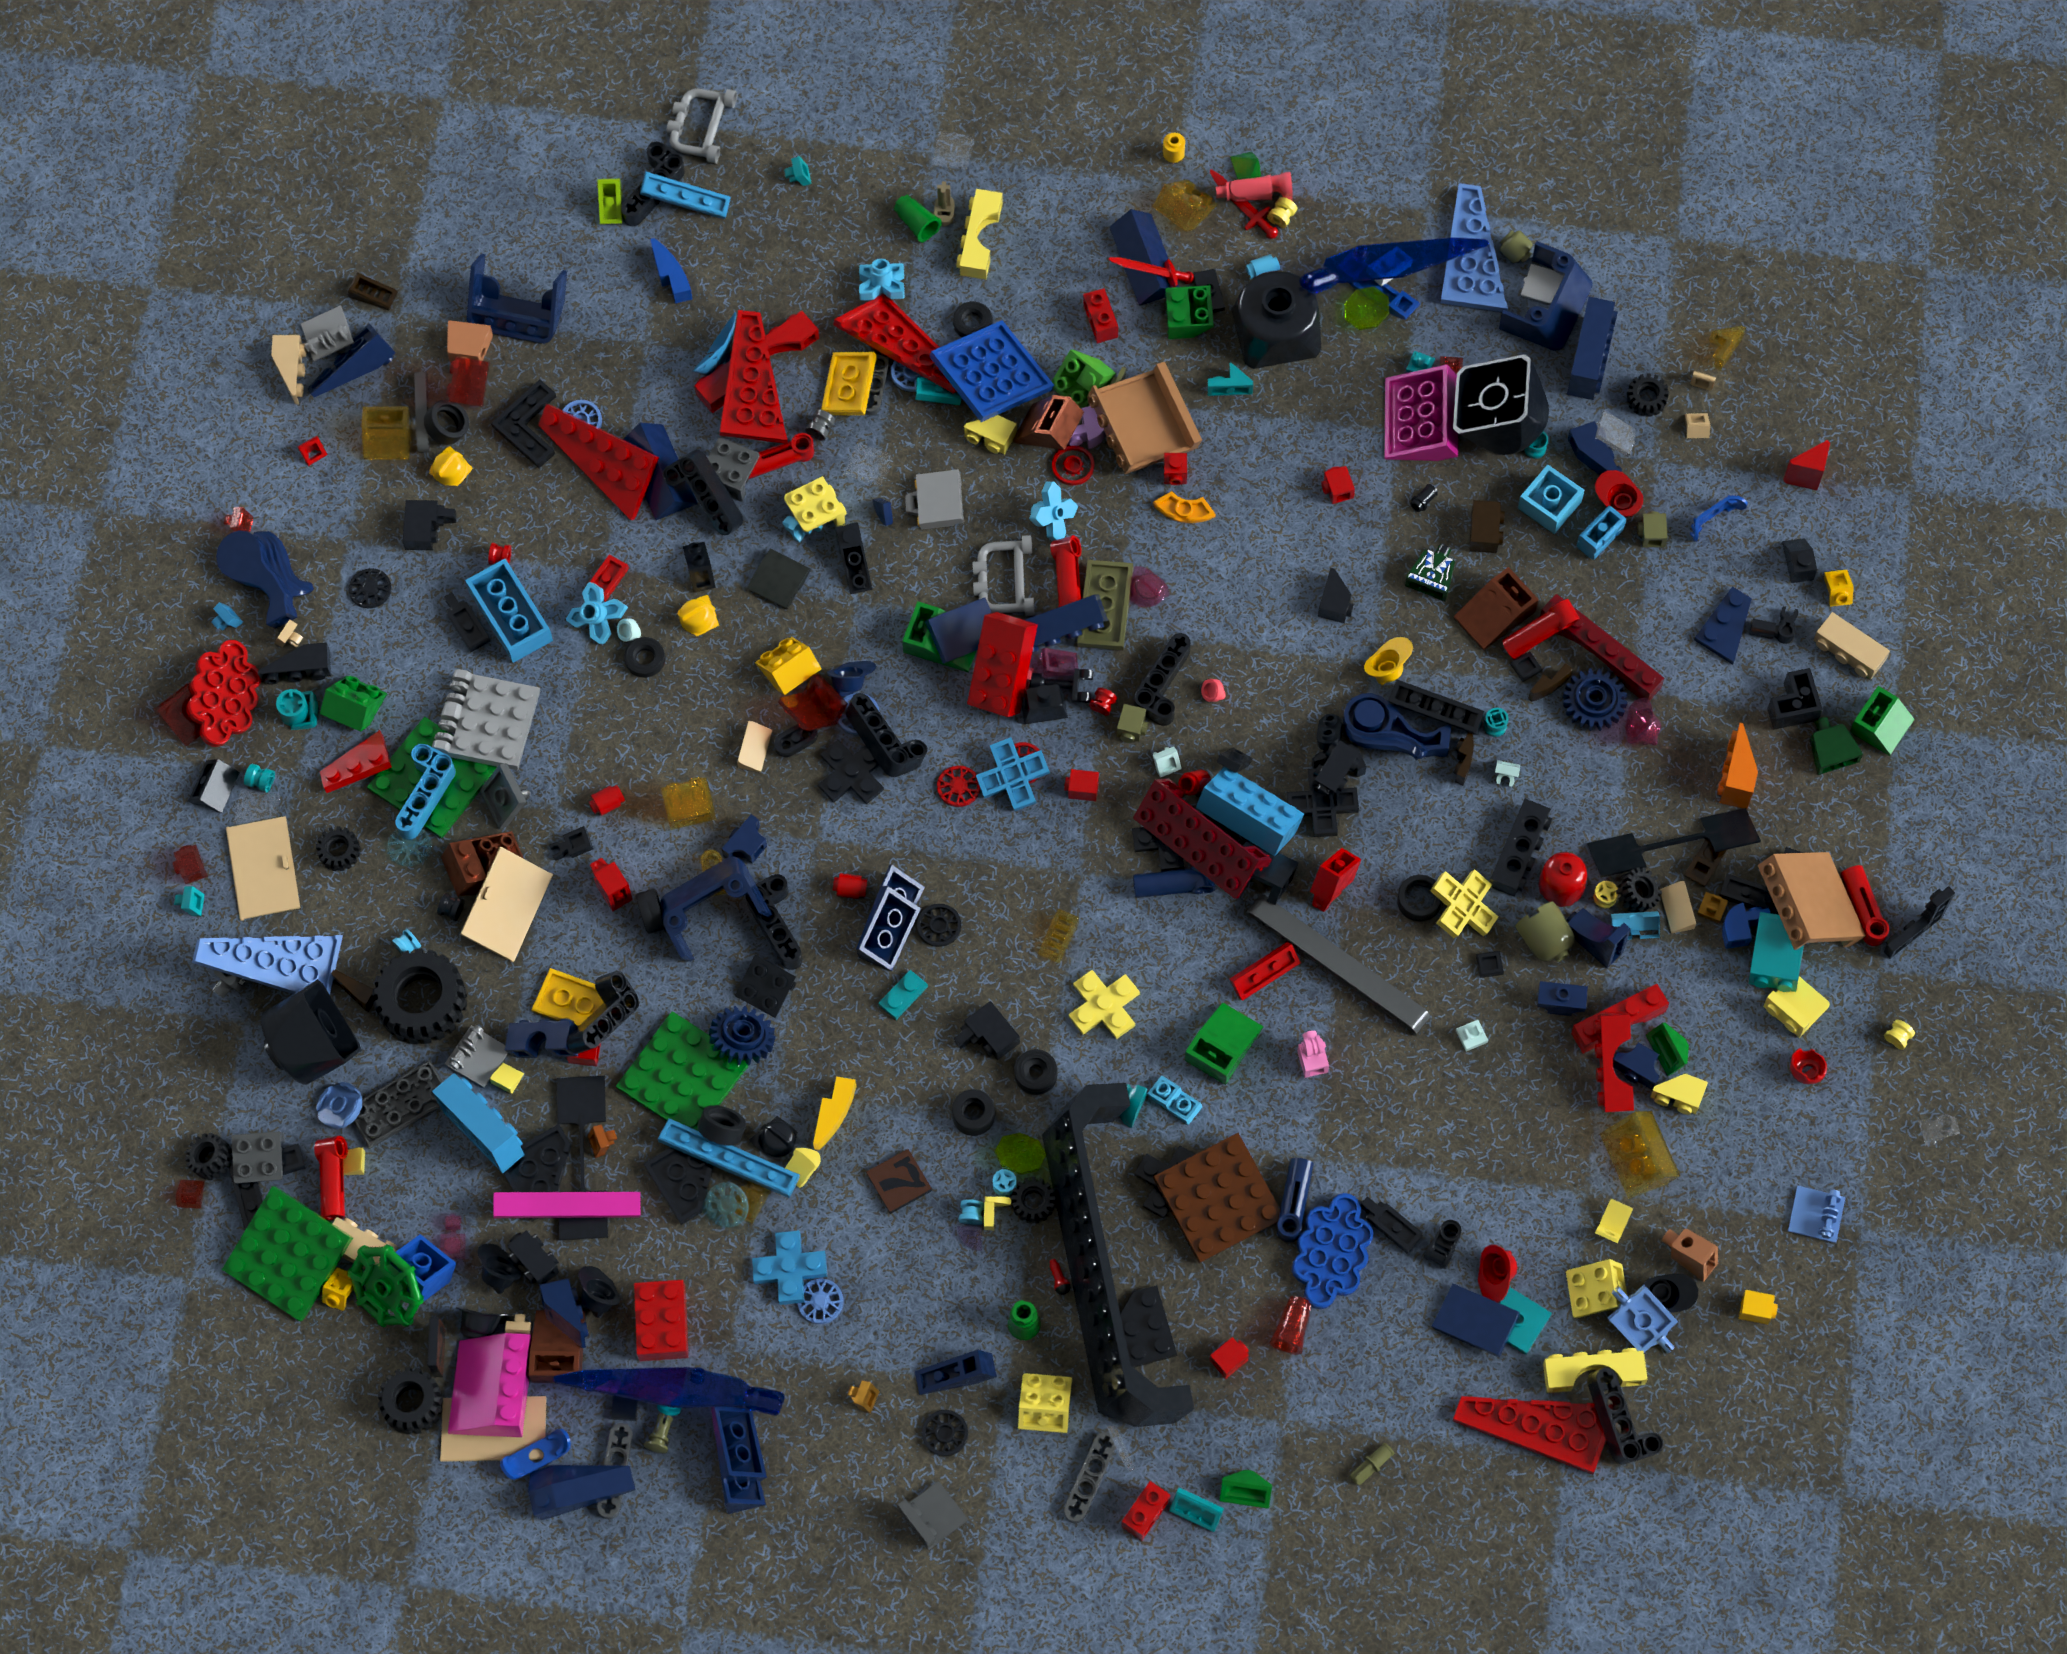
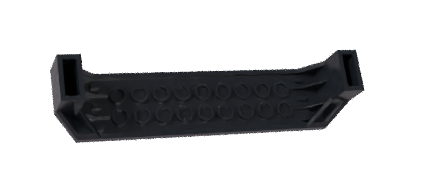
M1126 1083L1085 1085L1065 1105L1044 1131L1042 1138L1055 1194V1202L1098 1413L1133 1427L1177 1423L1195 1409L1190 1385L1157 1387L1130 1364L1082 1132L1087 1124L1113 1122L1130 1106Z

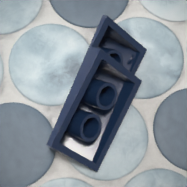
M1130 209L1110 226L1120 258L1164 267V262L1169 258L1151 213ZM1124 267L1139 306L1165 298L1166 288H1172L1167 277Z
M640 422L623 440L659 457L645 493V498L655 520L698 504L686 480L678 485L671 486L663 479V470L678 460L664 425Z
M889 864L856 948L858 958L890 971L893 970L921 908L916 904L925 888L893 865Z
M727 1406L711 1407L724 1500L728 1514L766 1505L760 1481L766 1479L767 1475L752 1409Z

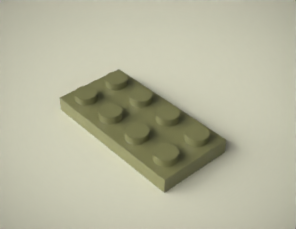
M1087 561L1083 598L1094 594L1099 595L1108 621L1103 623V628L1095 631H1089L1088 628L1081 630L1083 635L1078 636V647L1124 650L1134 569L1133 563Z

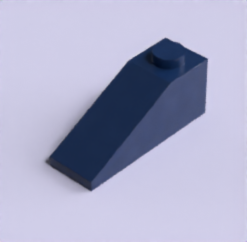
M978 1349L915 1371L919 1395L978 1384L997 1377L992 1353Z

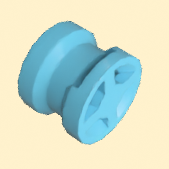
M408 929L403 931L402 936L392 940V943L400 953L408 950L411 954L413 950L421 947L419 941Z
M1002 1169L993 1176V1190L997 1195L1001 1197L1013 1195V1189L1017 1188V1180L1012 1171Z
M962 1200L960 1204L962 1214L959 1215V1222L971 1225L983 1224L981 1212L984 1210V1203L978 1200Z

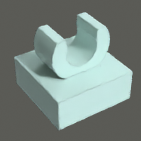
M1174 746L1171 748L1166 747L1165 750L1159 753H1153L1155 767L1160 778L1182 769L1178 752Z
M1497 760L1495 773H1499L1496 779L1497 784H1500L1503 776H1507L1510 778L1509 786L1512 787L1515 781L1514 776H1519L1520 765Z
M1479 1020L1456 1028L1465 1051L1488 1043Z

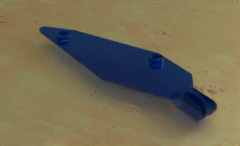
M1443 238L1356 246L1353 249L1326 258L1322 268L1304 274L1300 277L1299 283L1309 293L1315 295L1333 288L1337 283L1402 278L1488 246V241L1472 238Z
M700 1367L583 1370L553 1377V1382L557 1384L672 1408L745 1406L754 1412L777 1416L785 1400V1394L780 1391L757 1386L750 1387L741 1378L705 1371Z

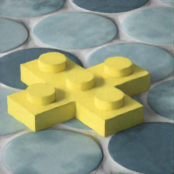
M1475 869L1469 873L1462 885L1446 871L1442 873L1430 890L1447 905V908L1436 924L1453 938L1459 936L1467 923L1482 936L1488 934L1499 917L1481 902L1492 884Z
M1093 970L1073 983V986L1086 1003L1071 1012L1069 1018L1083 1035L1100 1022L1104 1023L1116 1039L1135 1027V1022L1123 1009V1006L1140 995V991L1126 974L1108 987L1103 984Z

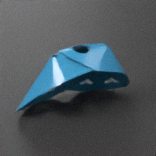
M736 312L719 333L707 353L715 352L706 355L691 372L710 375L719 365L726 364L731 359L730 352L735 331Z

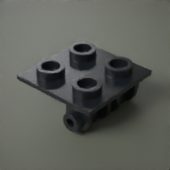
M755 954L735 997L776 1018L789 990L792 991L796 986V982H794L796 976Z

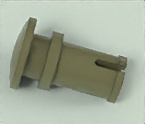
M659 1413L653 1433L649 1435L650 1441H646L644 1447L652 1452L665 1454L668 1452V1448L665 1445L668 1444L669 1439L667 1435L673 1418L667 1415L663 1424L665 1414Z

